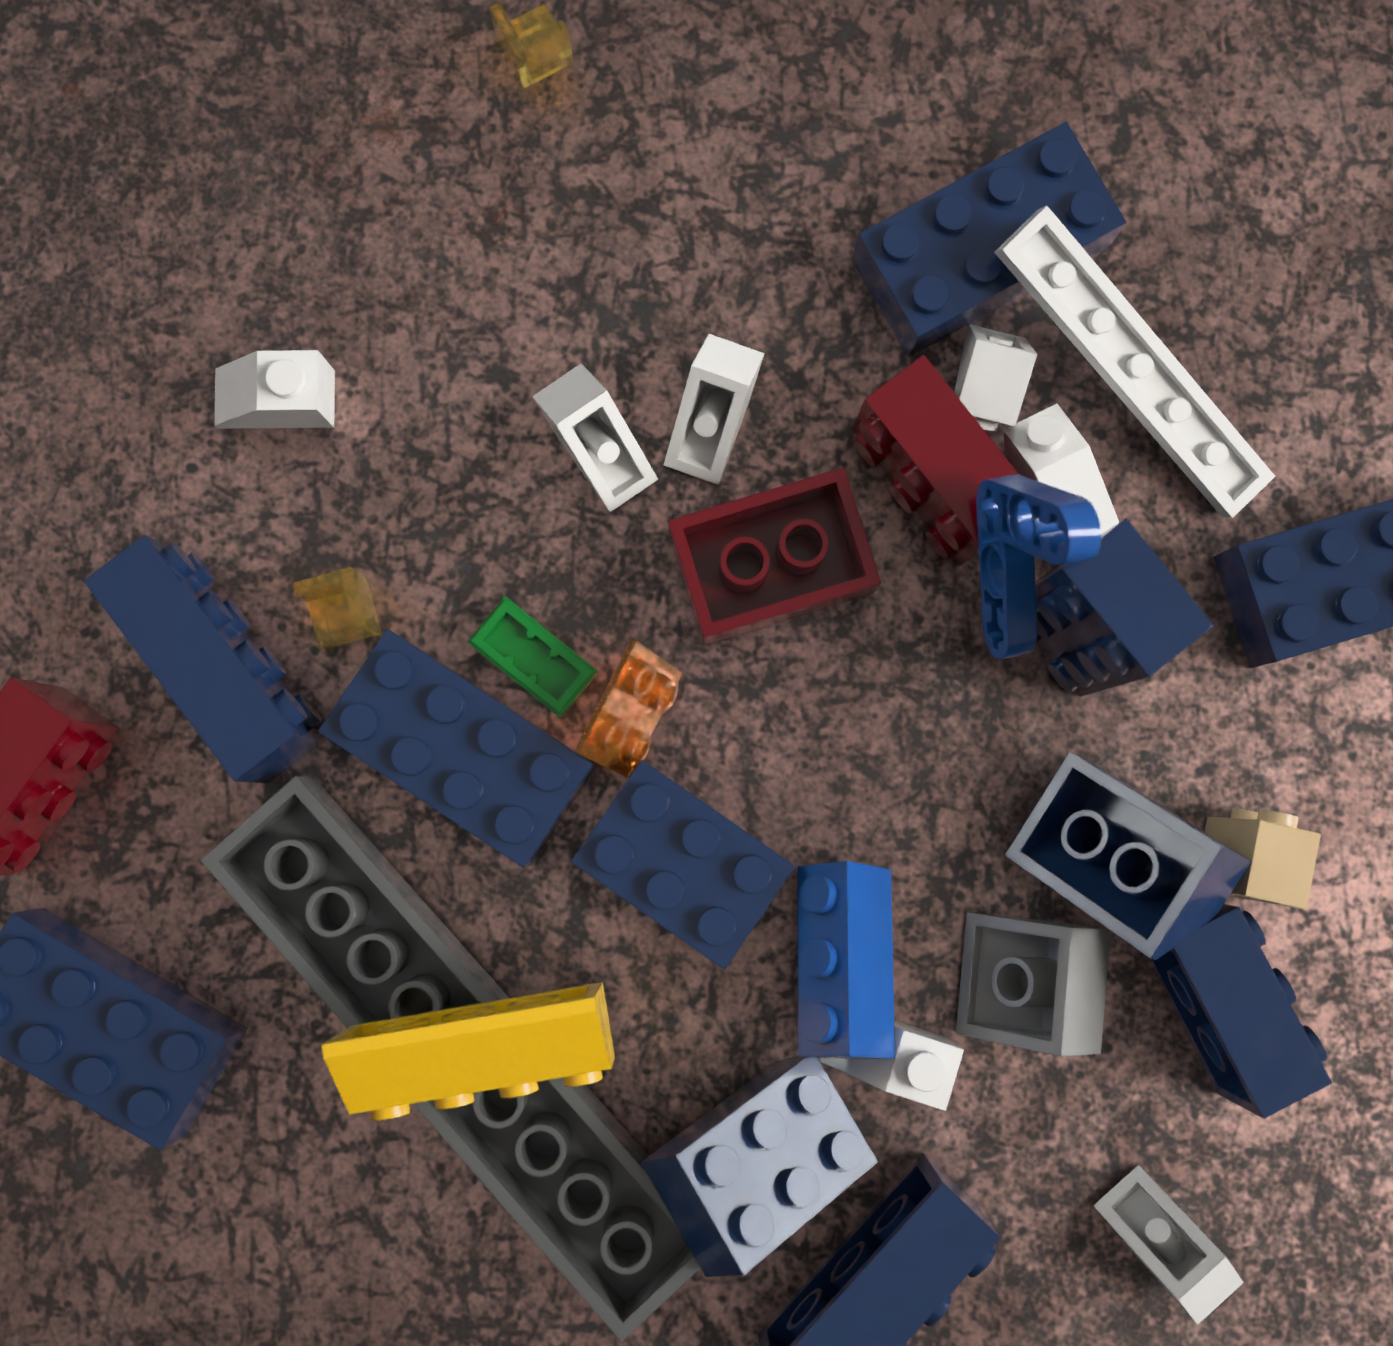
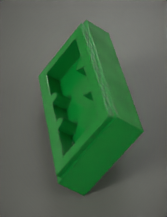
M506 596L503 597L467 641L473 648L560 718L565 715L599 673Z

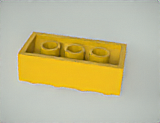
M603 982L356 1024L322 1044L323 1059L348 1113L355 1114L370 1111L372 1121L387 1120L410 1113L409 1104L434 1100L436 1109L464 1106L475 1101L473 1093L498 1088L500 1098L523 1096L538 1091L539 1081L563 1077L564 1086L566 1087L595 1083L603 1079L602 1070L612 1069L615 1060Z

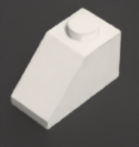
M969 324L954 393L983 429L997 431L999 423L1011 426L1016 425L1037 353L1026 338Z
M708 334L691 365L664 466L719 485L747 410L765 353Z
M318 350L256 351L215 369L214 426L218 429L334 428L335 370Z
M579 364L532 396L559 441L609 512L658 480L608 391L582 364Z
M1058 404L1048 407L1016 423L1015 426H1010L1003 430L1004 456L1019 475L1089 500L1097 512L1101 534L1119 523L1089 444Z
M894 1020L895 1058H819L820 1062L885 1092L946 1111L964 1049L952 1038Z
M1139 1165L1093 1205L1197 1325L1244 1283L1227 1257Z

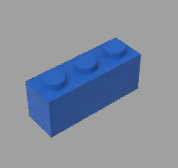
M850 861L797 866L798 1057L841 1059L895 1058L891 869Z

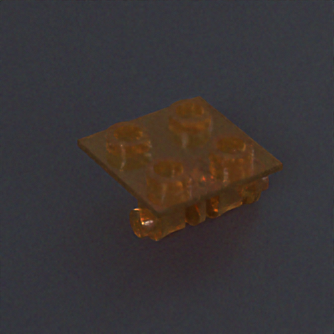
M631 639L574 752L629 779L634 768L639 765L641 760L646 758L651 746L650 736L662 713L668 711L673 705L678 693V681L682 673L644 645Z

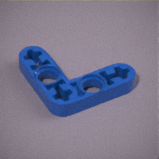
M1019 474L984 479L979 484L976 502L982 628L990 653L996 659L1001 660L1030 654L1034 651L1037 643L1035 556L1054 565L1093 559L1098 554L1101 545V527L1097 512L1092 503L1082 496Z

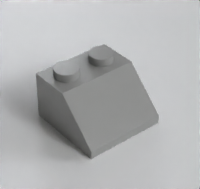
M967 912L956 1034L1060 1057L1101 1054L1111 930L1063 922Z

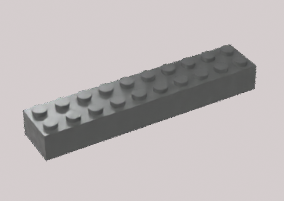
M295 776L201 860L205 867L346 1028L356 1024L509 998L314 777ZM563 1077L539 1081L538 1091L518 1097L500 1098L499 1088L473 1093L474 1102L450 1109H436L434 1100L413 1103L621 1342L700 1269L699 1264L641 1164L649 1155L587 1085L566 1087L564 1086Z

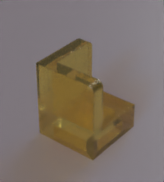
M500 2L489 7L497 41L523 89L574 63L569 31L562 20L555 22L546 3L511 21Z
M352 567L293 583L296 596L307 601L319 648L325 650L381 634L367 578Z

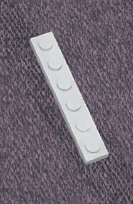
M1048 206L1039 208L994 252L1221 517L1233 518L1275 477Z

